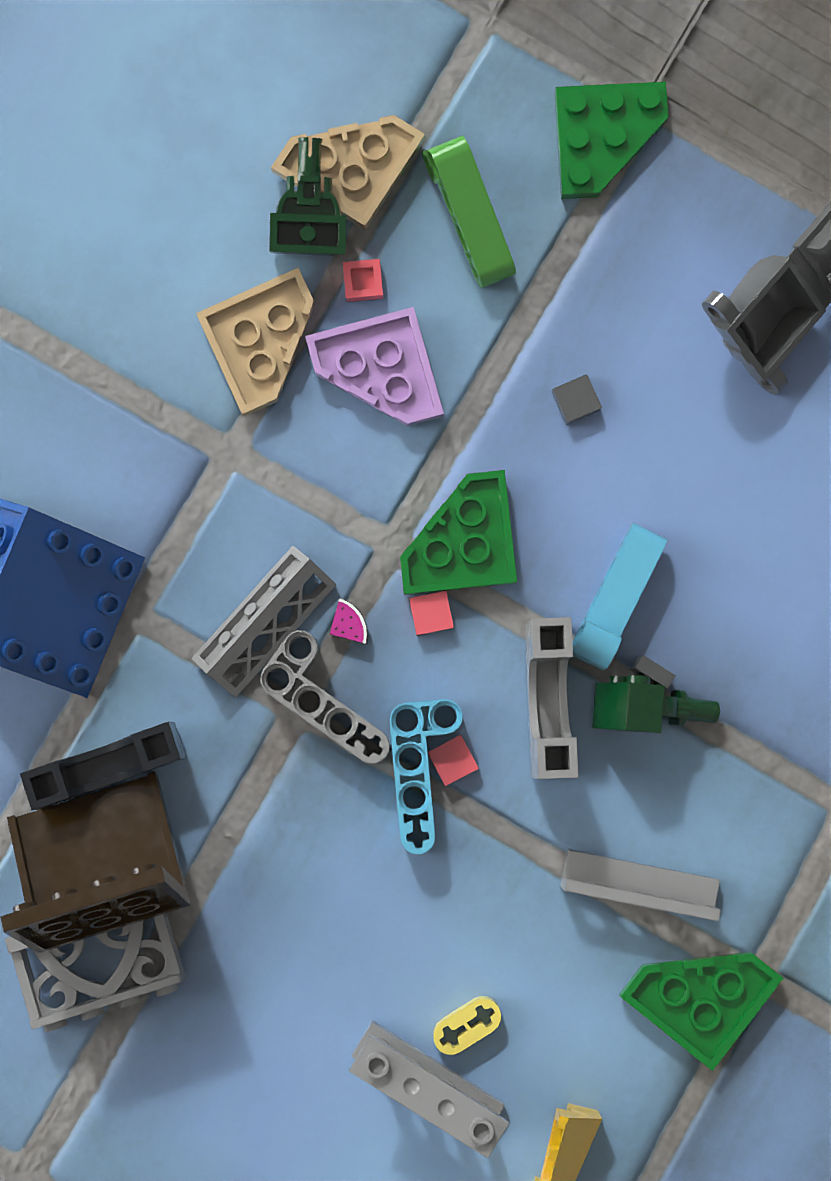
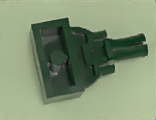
M308 137L298 138V190L294 191V176H287L286 191L278 201L276 213H270L269 252L271 254L345 256L346 216L341 215L338 200L332 193V178L324 177V192L320 191L321 143L323 140L321 138H312L311 157L308 156Z
M627 675V677L610 676V682L595 684L592 728L661 733L662 717L669 718V725L683 726L687 721L716 723L720 716V705L717 701L689 698L684 690H673L670 697L664 696L665 686L651 685V677Z

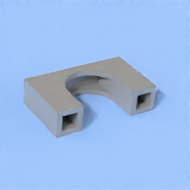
M571 617L532 618L525 625L531 777L536 779L579 778L577 737H572L567 701V667L569 659L573 657Z

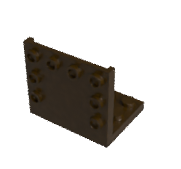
M155 771L147 773L148 776L16 817L12 815L7 817L25 903L13 907L12 913L0 916L5 934L38 953H42L191 906L159 777Z

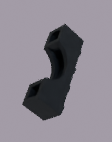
M168 721L97 749L20 773V777L31 810L34 811L152 771L187 757L175 722Z

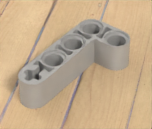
M297 630L290 633L264 667L260 676L262 688L273 698L362 761L367 763L382 761L390 750L388 737L381 730L304 677L317 659L319 645L317 640L306 631ZM300 638L309 640L312 646L310 654L304 659L294 658L291 653L293 642ZM277 669H283L289 675L288 685L280 691L273 690L269 684L271 673ZM308 691L316 692L321 699L319 708L312 713L304 712L300 706L301 696ZM338 713H346L352 720V727L347 734L338 735L332 731L331 720ZM360 723L367 727L366 730L361 732L365 737L373 739L377 735L381 738L379 746L383 751L380 755L372 753L370 756H367L364 753L366 746L359 740L355 741L354 747L347 743L357 733Z

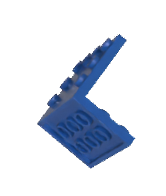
M0 499V667L88 698L145 557L30 507Z

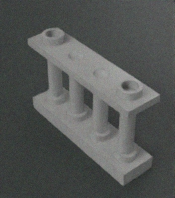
M373 1020L352 1053L355 1061L349 1072L484 1157L489 1158L509 1124L508 1120L499 1115L505 1106L504 1102Z

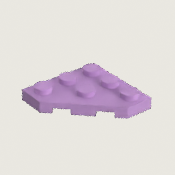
M414 307L305 336L314 371L318 377L406 426L444 417Z

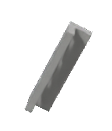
M292 546L192 659L207 675L236 698L272 658L284 639L290 633L297 630L337 584L311 559ZM312 574L316 575L322 581L312 594L302 595L303 584ZM293 605V615L287 622L277 623L278 612L284 606ZM268 634L267 644L262 650L251 652L252 641L258 635ZM242 662V672L232 683L222 676L232 664Z
M567 849L560 885L564 891L719 921L721 910L715 907L719 879Z

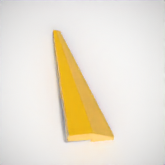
M570 1103L567 1105V1110L556 1108L541 1177L535 1176L534 1181H576L602 1121L598 1110Z

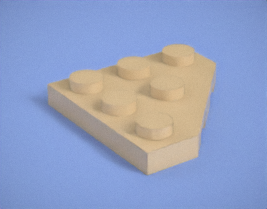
M390 115L381 117L379 121L361 125L353 123L330 128L328 132L306 136V134L292 136L271 166V170L285 181H287V176H294V186L298 188V138L308 137L309 157L312 155V138L323 139L321 143L320 191L324 192V177L332 178V193L338 200L341 215H345L346 219L366 230L424 142L425 134L397 116Z
M299 268L196 313L243 417L278 402L315 304Z

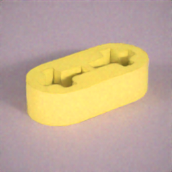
M479 996L443 1017L436 1023L433 1030V1040L436 1047L444 1054L454 1055L492 1033L501 1021V1012L498 1004L488 996ZM482 1005L485 1010L489 1008L494 1010L490 1014L491 1022L485 1025L480 1020L471 1026L469 1025L468 1021L477 1016L476 1007ZM462 1025L465 1026L466 1029L457 1035V1044L452 1045L450 1041L443 1043L440 1040L444 1036V1027L449 1026L451 1030H456Z

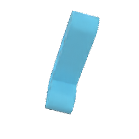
M634 522L632 523L572 642L573 657L601 671L608 668L621 643L622 638L620 636L664 550L667 539Z
M441 699L403 703L395 707L390 715L400 839L403 847L412 854L426 853L435 842L426 736L449 734L459 728L462 723L463 714L457 703L451 700ZM441 706H448L455 712L456 720L449 728H441L435 723L434 713ZM405 709L415 712L418 717L416 728L409 732L400 730L396 725V716ZM405 748H415L421 753V764L416 769L407 770L401 766L399 755ZM412 786L421 788L425 793L424 803L417 808H410L403 801L404 791ZM427 811L428 819L420 818V826L422 832L429 833V838H424L421 846H415L414 841L411 839L407 840L406 834L413 832L412 819L404 821L403 814L419 815Z

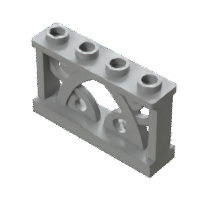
M167 913L154 917L160 940L143 939L145 920L122 927V933L119 936L129 934L126 941L111 938L109 932L96 935L106 946L115 949H125L121 962L105 984L87 979L68 967L81 955L85 939L73 943L74 950L64 961H61L58 957L66 952L62 951L59 947L42 953L33 950L47 969L35 980L26 948L29 947L11 936L5 938L8 953H11L24 997L31 1029L43 1026L44 1032H50L66 1026V1019L76 1015H81L83 1021L104 1014L103 1007L117 1002L119 1009L141 1002L140 995L155 991L158 997L179 990L178 983L186 978V974L183 970ZM141 948H154L163 954L165 967L161 974L147 976L143 973L142 967L145 963L155 964V962L147 955H139ZM129 974L132 977V979L136 983H138L136 985L118 990L125 982ZM53 975L60 981L52 987L50 997L56 991L63 992L66 997L64 1004L57 1008L48 1007L40 998L42 985ZM78 992L96 997L75 1004Z

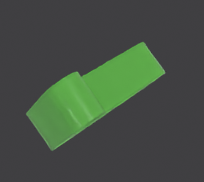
M461 135L423 151L422 156L426 169L433 183H438L479 287L482 289L515 275V264L465 137Z

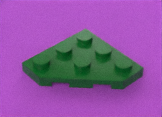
M666 81L555 87L561 199L599 197L615 176L631 162L647 141L663 127L668 119Z
M505 470L466 474L453 493L401 554L400 564L404 596L517 583Z
M743 952L642 964L619 993V996L713 1071L784 978L753 953Z

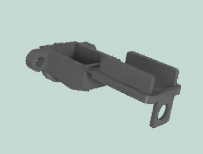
M831 201L792 245L794 249L787 257L772 255L759 260L743 277L729 298L718 291H712L702 303L704 311L723 337L724 346L730 354L743 364L749 374L763 389L774 395H777L788 383L787 377L779 366L826 312L825 309L831 303V283L826 277L831 273Z

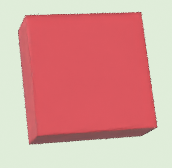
M380 259L343 262L346 302L383 299Z
M447 591L409 598L416 636L454 629Z
M462 735L427 752L445 786L479 769Z

